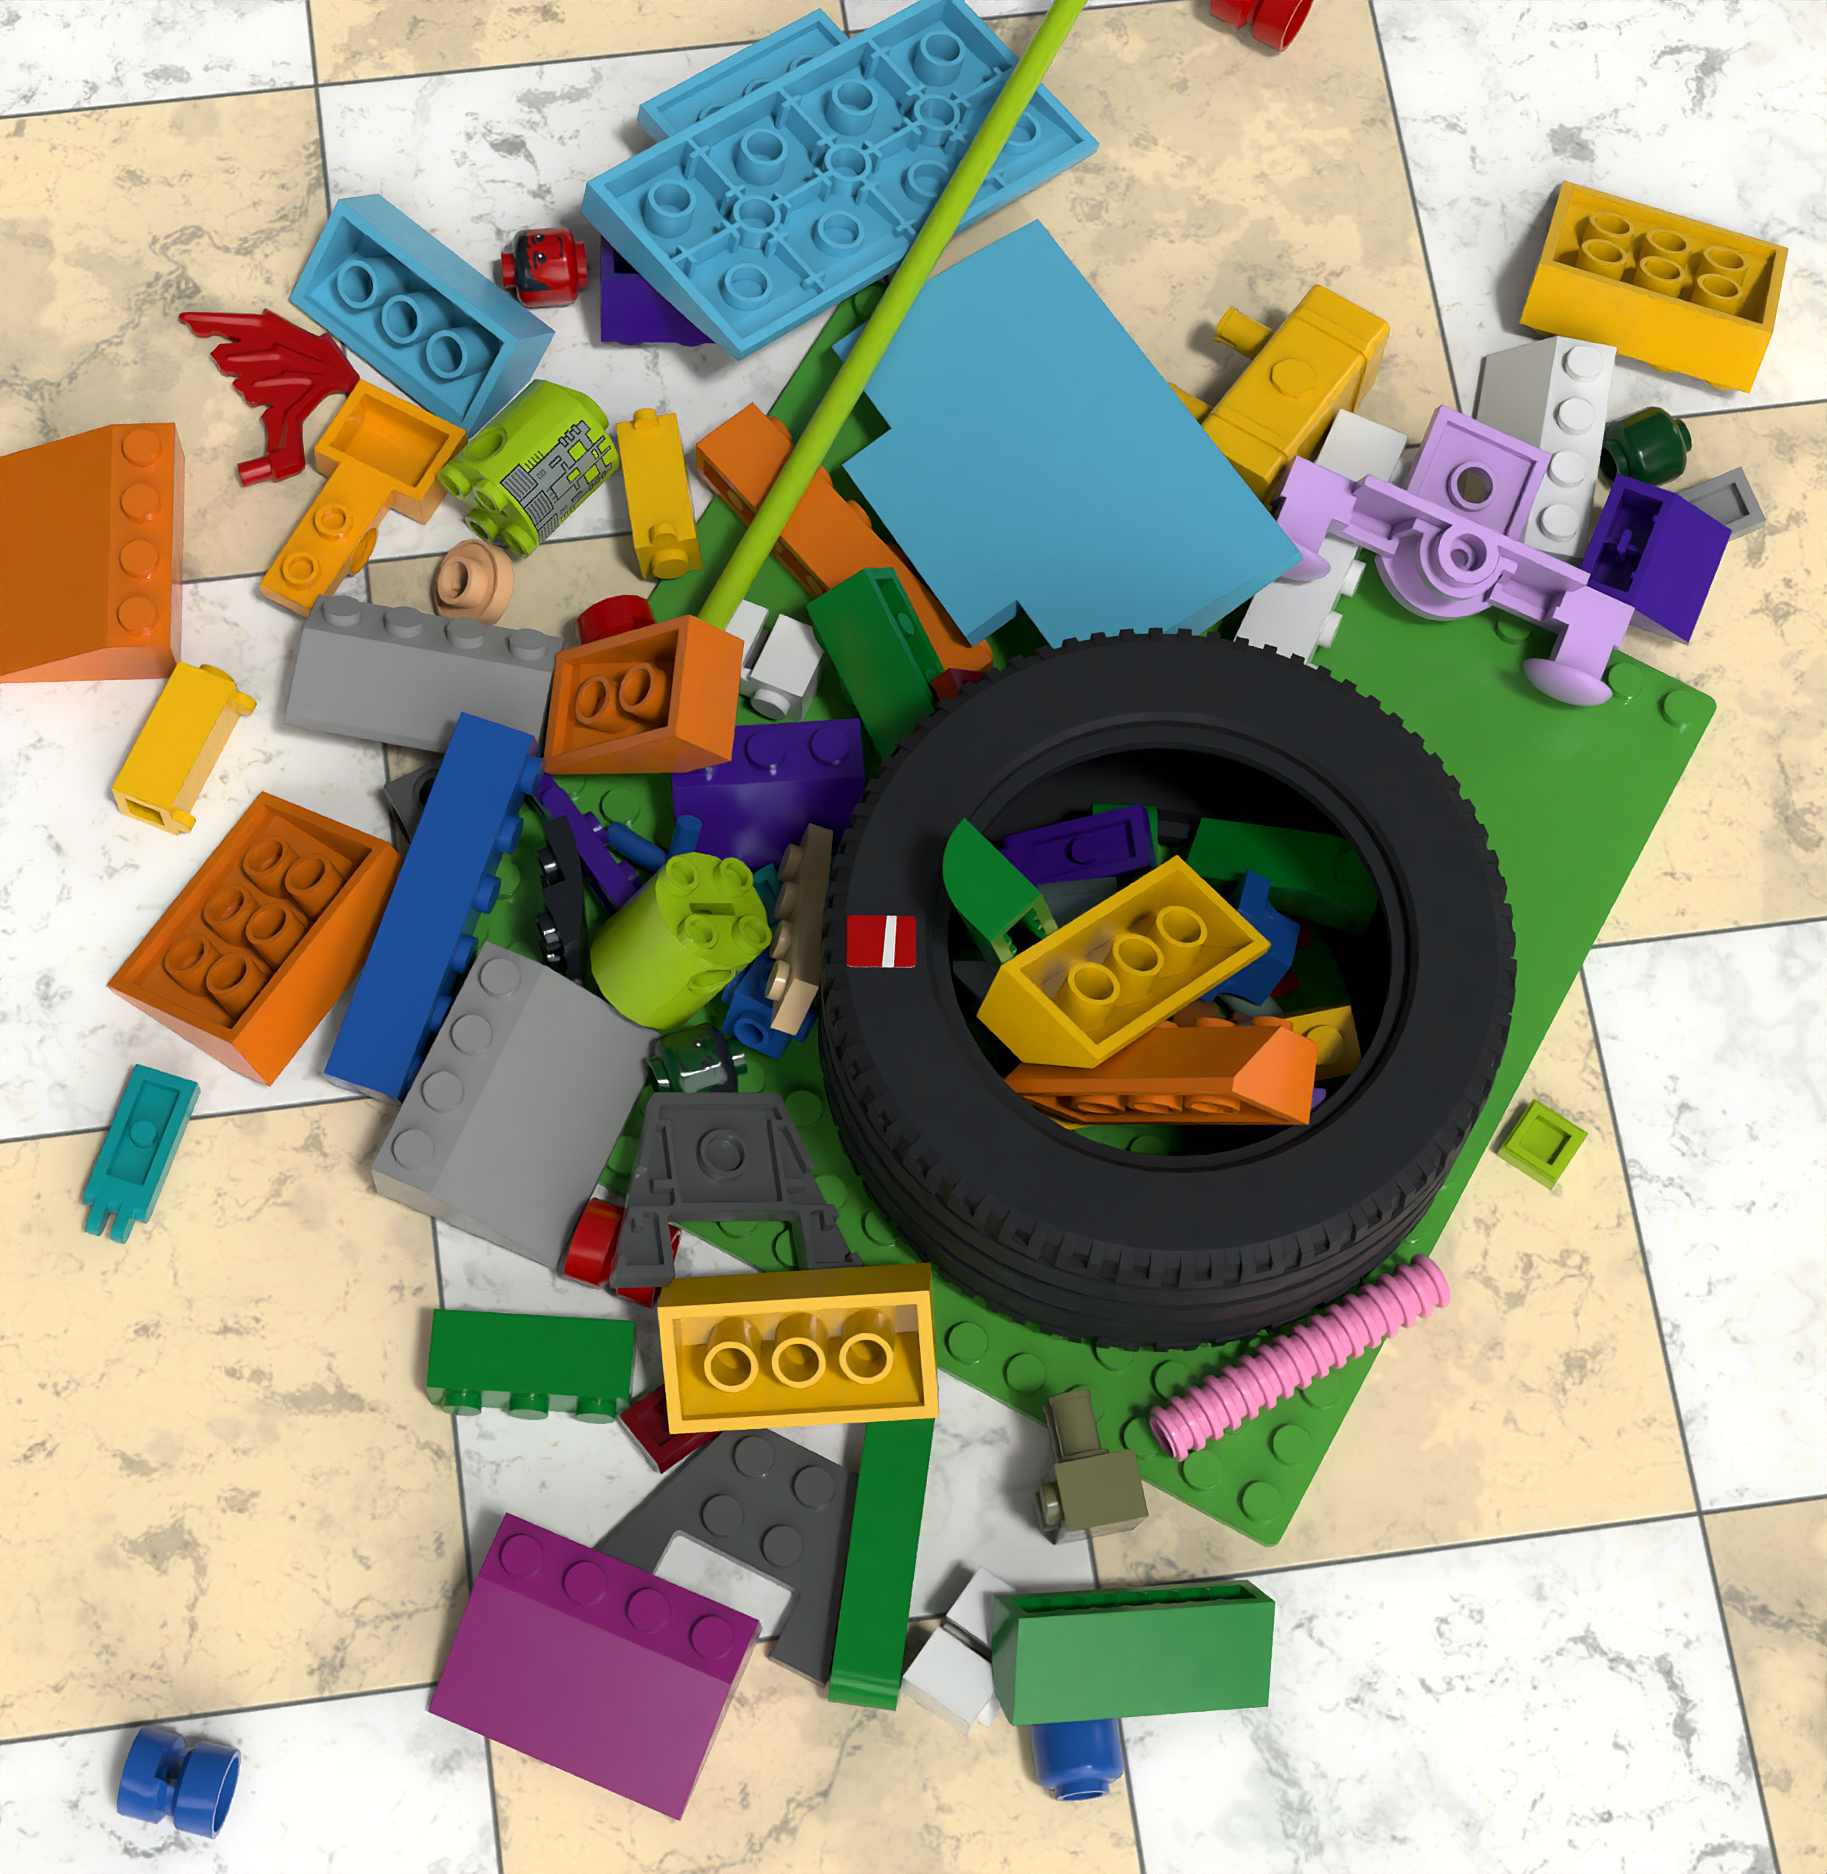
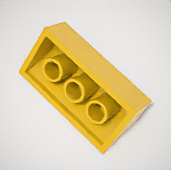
M1176 855L1001 965L976 1017L1023 1063L1093 1069L1267 953L1271 943L1185 861Z
M931 1262L675 1278L668 1287H662L657 1310L670 1434L939 1418L936 1324Z

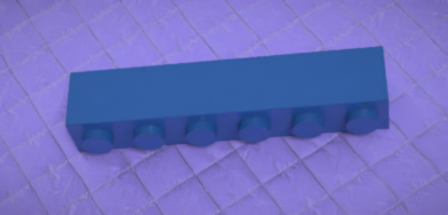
M461 711L325 1067L324 1074L334 1085L398 1107L402 1106L429 1053L435 1034L439 1033L456 1000L450 997L458 973L466 975L470 971L476 957L479 939L474 937L473 933L481 913L489 915L497 901L501 887V878L495 875L503 854L512 855L520 840L524 819L517 816L525 795L534 796L541 784L546 760L540 758L542 752L534 735Z

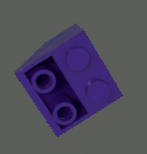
M1617 473L1580 569L1590 573L1586 586L1635 608L1629 625L1688 646L1732 530L1674 492Z

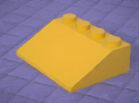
M1563 180L1519 324L1532 327L1537 333L1550 338L1562 336L1617 347L1616 355L1620 354L1647 362L1655 370L1665 373H1683L1702 379L1710 386L1720 390L1735 389L1750 394L1773 334L1789 248Z

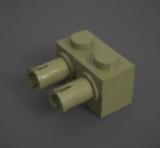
M1090 1389L1055 1395L1048 1399L1049 1405L1042 1407L1043 1415H1045L1055 1464L1049 1468L1048 1472L1041 1479L1040 1491L1033 1492V1499L1041 1532L1052 1530L1055 1546L1131 1531L1149 1516L1135 1450L1132 1448L1109 1453V1449L1101 1448Z

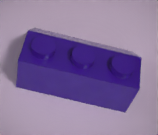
M860 718L735 726L731 761L689 772L671 773L674 825L676 826L677 818L682 815L694 816L702 823L695 852L715 856L722 861L728 857L737 858L745 863L751 872H757L773 863L776 871H778L787 846L790 843L799 846L809 823L833 831L831 855L836 856L845 828H850L848 824L852 812L865 789Z

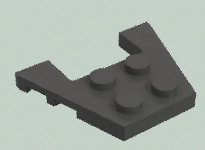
M654 1092L646 1106L609 1275L610 1288L668 1287L676 1276L669 1222L788 1221L793 1227L799 1271L864 1267L858 1252L851 1253L836 1223L840 1215L835 1205L827 1204L811 1172L815 1164L780 1093Z
M767 1428L723 1431L597 1551L655 1575L673 1540L677 1536H682L798 1595L799 1600L770 1654V1661L825 1688L829 1680L859 1474Z

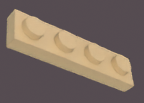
M809 823L799 846L791 843L787 846L779 866L777 879L784 881V884L779 892L773 917L781 921L776 928L769 951V957L777 959L771 970L765 989V998L773 1000L771 1028L795 1036L820 985L822 914L829 885L833 840L832 830Z

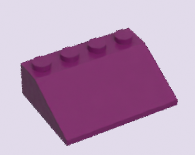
M506 1512L475 1581L428 1712L681 1821L763 1628L760 1621L756 1618Z

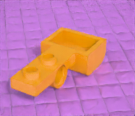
M360 379L313 449L318 471L330 478L259 583L262 595L308 618L319 594L332 597L347 574L356 575L365 566L376 545L378 527L390 508L426 524L448 493L439 482L437 473L468 444L467 431Z

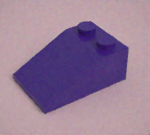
M600 233L601 342H618L628 346L640 345L644 342L678 343L688 347L699 346L704 343L717 344L657 292Z

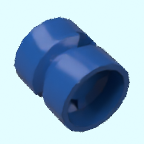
M147 1725L143 1726L132 1744L122 1773L117 1798V1813L156 1825L166 1816L172 1817L174 1827L177 1830L215 1839L224 1825L234 1797L241 1764L240 1750L201 1740L196 1746L189 1748L182 1734ZM171 1779L177 1780L176 1786L169 1785Z

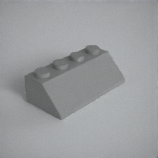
M319 594L303 627L285 712V725L445 754L462 711L534 735L541 750L547 734L556 654L564 650L565 638L544 635L542 632L534 629L515 630L487 625L473 618L454 619L421 613L411 607L401 606L393 608L359 602L350 596L338 595L331 597Z

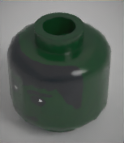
M702 1023L659 1038L654 1048V1056L646 1059L647 1072L654 1092L738 1093V1077L747 1074L746 1060L737 1038L732 1037L725 1040L721 1031L711 1023Z

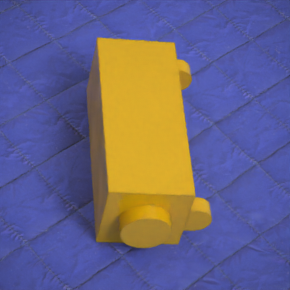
M638 409L633 413V420L616 423L635 551L643 580L655 577L662 579L678 578L688 571L704 569L684 444L676 413L658 416L655 409Z
M178 661L111 788L120 813L176 836L179 835L180 831L190 833L197 821L190 812L241 714L251 716L257 705L256 700L238 691L237 684L233 678L223 670L208 664H202L197 668Z

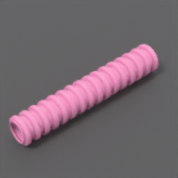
M1418 1253L1412 1256L1410 1266L1403 1263L1395 1266L1393 1276L1385 1273L1378 1276L1376 1286L1368 1283L1361 1286L1359 1296L1350 1293L1345 1295L1341 1300L1342 1306L1339 1307L1337 1304L1328 1305L1324 1310L1325 1315L1323 1317L1319 1314L1309 1316L1306 1327L1296 1324L1290 1328V1336L1286 1337L1283 1334L1275 1336L1272 1340L1273 1346L1268 1347L1265 1344H1261L1256 1347L1254 1357L1246 1354L1242 1355L1237 1360V1367L1234 1368L1228 1364L1220 1369V1377L1206 1376L1202 1380L1203 1387L1198 1388L1191 1385L1185 1389L1184 1398L1181 1399L1175 1395L1168 1398L1165 1409L1160 1406L1151 1408L1149 1411V1423L1160 1446L1170 1458L1182 1462L1187 1459V1450L1190 1448L1197 1452L1201 1451L1206 1446V1439L1210 1438L1213 1441H1218L1223 1437V1429L1226 1427L1229 1430L1235 1431L1240 1428L1243 1417L1250 1421L1257 1418L1260 1407L1266 1410L1274 1408L1277 1404L1276 1398L1280 1397L1284 1400L1291 1398L1296 1386L1302 1390L1310 1387L1313 1376L1317 1379L1327 1377L1330 1366L1335 1369L1344 1367L1347 1363V1356L1357 1359L1363 1355L1365 1346L1371 1349L1378 1347L1381 1344L1382 1336L1389 1339L1397 1336L1399 1326L1406 1329L1414 1326L1416 1316L1424 1319L1431 1316L1434 1305L1437 1308L1448 1306L1450 1303V1289L1439 1267L1429 1257Z

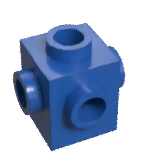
M770 943L760 953L749 971L743 969L728 983L721 1001L730 1007L721 1031L731 1037H736L744 1045L779 1061L793 1039L804 1043L818 1018V1008L814 1006L819 989L796 1036L771 1028L773 1000L765 998V989L777 959L769 957Z

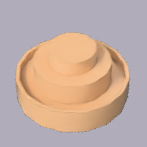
M475 538L461 541L450 549L441 562L435 579L434 599L439 615L454 619L473 618L487 625L497 623L508 608L513 593L514 571L511 560L505 551L499 546Z

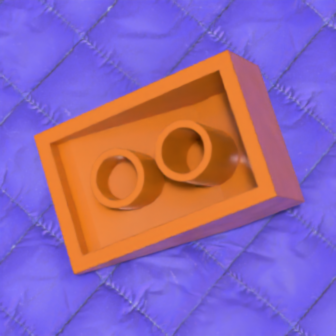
M688 614L557 652L543 758L546 760L544 772L551 775L679 773L731 761L744 640Z

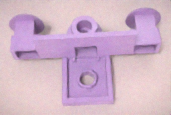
M1442 404L1433 412L1403 489L1371 474H1367L1358 482H1355L1300 456H1295L1284 466L1269 502L1270 506L1277 508L1274 516L1275 521L1304 558L1282 574V577L1299 581H1312L1325 577L1330 572L1331 566L1324 558L1318 555L1326 532H1331L1377 553L1374 560L1384 585L1399 604L1417 616L1436 621H1453L1475 615L1493 605L1557 634L1558 637L1549 660L1527 659L1524 661L1523 669L1528 680L1538 690L1553 699L1567 704L1596 706L1607 702L1613 694L1611 689L1600 680L1611 652L1620 648L1635 610L1634 607L1586 586L1590 573L1518 541L1552 454ZM1462 472L1475 473L1484 482L1485 496L1481 503H1470L1460 496L1457 489V480Z

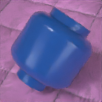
M1117 1718L1033 1724L1030 1726L1035 1778L1044 1789L1054 1791L1056 1801H1082L1110 1794L1109 1784L1119 1779L1124 1771Z

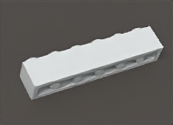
M1340 408L1315 464L1355 482H1358L1367 474H1371L1402 488L1412 462L1402 458L1408 435ZM1327 531L1318 555L1330 564V572L1325 577L1312 581H1299L1282 576L1275 579L1254 595L1236 636L1249 639L1248 645L1261 649L1264 648L1265 644L1278 647L1276 653L1291 658L1293 653L1304 657V664L1317 670L1319 666L1312 664L1311 661L1318 645L1326 649L1331 647L1343 618L1342 614L1334 611L1342 594L1353 597L1365 570L1366 563L1357 560L1363 547Z

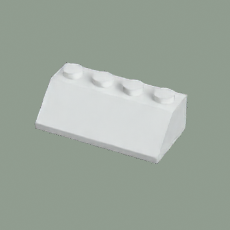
M1554 336L1487 355L1476 420L1552 454L1518 541L1580 569L1586 554L1617 347ZM1467 472L1463 499L1470 503H1481L1485 496L1484 482L1475 473Z

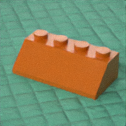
M1257 1016L1252 1018L1251 1026L1237 1027L1230 1021L1208 1017L1194 1019L1193 1027L1178 1028V1025L1175 1023L1163 1021L1093 1069L1021 1062L1004 1081L1029 1104L1081 1125H1309L1319 1043L1294 1032L1291 1021L1277 1017Z

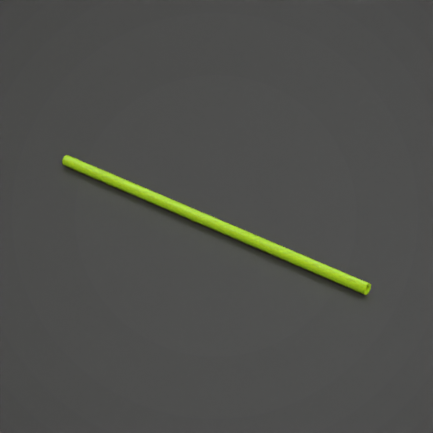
M1054 0L696 618L721 630H726L1088 0Z

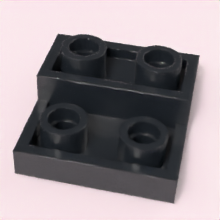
M564 815L542 823L545 847L536 850V855L543 873L539 875L542 885L541 894L544 913L536 915L535 920L542 937L538 941L547 967L557 973L562 972L565 978L583 988L588 959V925L579 854L568 818Z

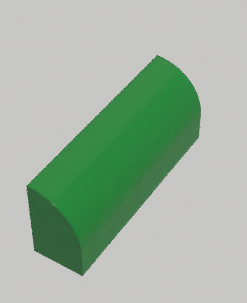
M964 817L952 832L943 856L944 883L951 901L989 968L996 976L1001 965L1058 930V927L1042 893Z
M1249 1580L994 1596L991 1641L992 1667L995 1687L1003 1713L1012 1726L1268 1707L1275 1601Z

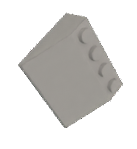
M485 941L370 1167L377 1193L557 1269L649 1079L646 1059L654 1056L655 1045L659 1038L663 1036L651 1028L641 1026L622 1015L611 1004L549 967Z

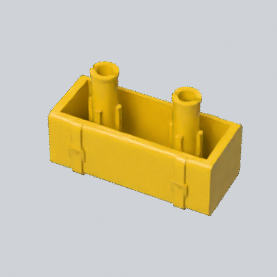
M1319 284L1312 286L1277 331L1241 313L1234 306H1231L1224 313L1215 329L1213 340L1228 346L1253 361L1215 408L1179 389L1176 384L1168 383L1273 518L1277 508L1270 506L1269 502L1284 466L1295 456H1300L1314 462L1321 452L1340 408L1353 414L1358 411L1362 399L1375 383L1390 333V325L1385 320Z

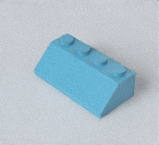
M380 194L338 199L289 298L291 302L435 416L466 430L468 439L472 438L531 380L556 331Z

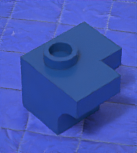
M1250 869L1246 871L1226 901L1271 943V946L1267 953L1199 997V999L1209 1004L1219 994L1232 993L1261 1006L1292 966L1301 924L1283 916L1273 908L1268 899L1271 880Z

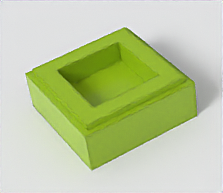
M1533 1098L1501 1146L1497 1156L1549 1190H1552L1586 1139L1588 1133Z

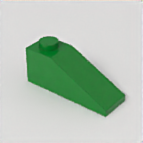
M1202 817L1186 861L1213 889L1228 894L1233 891L1246 871L1250 869L1271 880L1268 899L1274 909L1364 939L1379 899L1370 876L1352 845L1347 839L1331 834Z

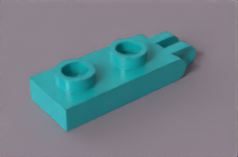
M140 1064L135 1065L83 1195V1205L92 1207L86 1222V1233L101 1236L112 1213L117 1216L111 1229L110 1239L125 1244L131 1234L135 1221L145 1224L149 1222L200 1095L201 1089L198 1082Z

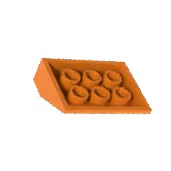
M175 422L111 424L0 457V684L170 678L178 661H181L185 456Z
M262 791L109 981L107 986L113 993L225 1066L271 1087L364 967L404 861L387 841Z

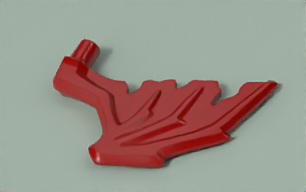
M267 308L263 309L262 315L228 312L179 313L181 324H187L196 337L206 338L216 335L231 341H237L218 344L210 353L212 360L222 374L239 377L232 382V386L238 394L244 396L247 405L252 408L261 405L271 406L261 416L267 428L269 439L266 456L237 463L243 487L272 479L275 483L300 474L306 465L303 444L304 421L326 397L334 393L351 394L360 380L359 374L329 333H323L320 336L310 333Z

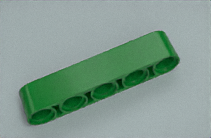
M935 1418L866 1423L828 1702L896 1711Z

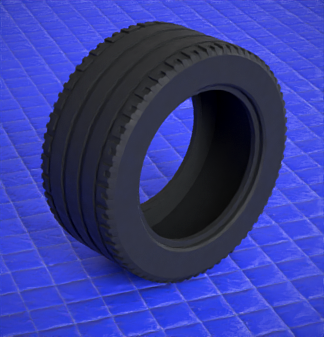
M1149 628L1148 634H1135L1133 629H1121L1118 636L1106 637L1105 632L1091 634L1090 640L1079 642L1076 637L1063 640L1062 646L1051 650L1049 645L1036 648L1034 655L1025 658L1022 655L1011 658L1008 661L1007 667L1001 671L993 667L983 673L982 679L974 683L969 681L962 685L955 699L944 698L937 704L935 711L929 716L924 715L916 723L912 737L905 734L900 739L895 750L890 756H886L880 764L876 776L878 780L870 779L861 799L857 802L848 824L850 828H845L830 874V882L822 914L818 1003V1048L820 1064L824 1075L822 1078L834 1125L839 1127L837 1132L841 1145L856 1177L862 1175L865 1193L879 1209V1214L886 1223L894 1221L897 1225V1236L905 1245L908 1244L923 1263L932 1261L938 1267V1275L947 1283L952 1282L959 1287L964 1295L971 1299L978 1295L986 1300L987 1309L997 1314L1001 1312L1012 1317L1013 1322L1025 1326L1026 1321L1040 1325L1039 1332L1050 1336L1056 1334L1067 1337V1341L1079 1344L1082 1338L1096 1340V1347L1109 1349L1112 1346L1125 1348V1351L1138 1352L1141 1346H1153L1154 1352H1168L1169 1349L1192 1351L1197 1350L1200 1343L1210 1342L1212 1348L1224 1346L1227 1342L1237 1340L1242 1342L1252 1339L1258 1333L1257 1330L1265 1328L1268 1334L1279 1330L1284 1325L1291 1322L1295 1323L1305 1318L1311 1312V1307L1316 1306L1319 1310L1324 1308L1333 1300L1354 1288L1360 1282L1359 1278L1369 1276L1399 1247L1401 1241L1413 1231L1445 1183L1495 1083L1497 1070L1500 1068L1510 1030L1512 1016L1509 1013H1512L1515 1001L1517 960L1511 957H1514L1516 935L1512 926L1513 912L1511 904L1504 903L1508 889L1505 877L1501 876L1498 869L1499 859L1496 851L1488 850L1487 848L1489 834L1484 824H1479L1476 819L1474 805L1470 798L1465 800L1461 798L1459 794L1461 785L1454 775L1448 776L1444 771L1442 759L1436 752L1429 755L1423 748L1425 740L1416 731L1410 734L1402 726L1404 721L1394 712L1387 715L1380 709L1381 701L1371 694L1365 698L1356 692L1357 685L1345 679L1341 683L1330 677L1331 670L1319 665L1317 670L1305 665V658L1294 653L1291 658L1277 654L1278 647L1265 644L1263 649L1248 645L1249 639L1236 636L1235 642L1220 639L1221 633L1207 631V635L1204 637L1192 635V629L1178 628L1177 634H1163V628ZM1091 802L1156 804L1158 841L1192 846L1202 817L1331 834L1347 839L1366 868L1379 898L1365 939L1316 922H1312V924L1320 932L1334 955L1345 980L1349 998L1352 1001L1363 1054L1361 1062L1340 1089L1316 1111L1310 1114L1309 1125H1294L1257 1143L1214 1154L1163 1156L1121 1150L1090 1140L1046 1117L1021 1098L998 1075L978 1047L966 1025L957 1002L950 973V962L968 929L946 890L943 878V856L952 832L965 817L998 851L1004 849L1003 838L1006 836L1089 816ZM884 915L915 917L916 965L912 968L848 966V916Z

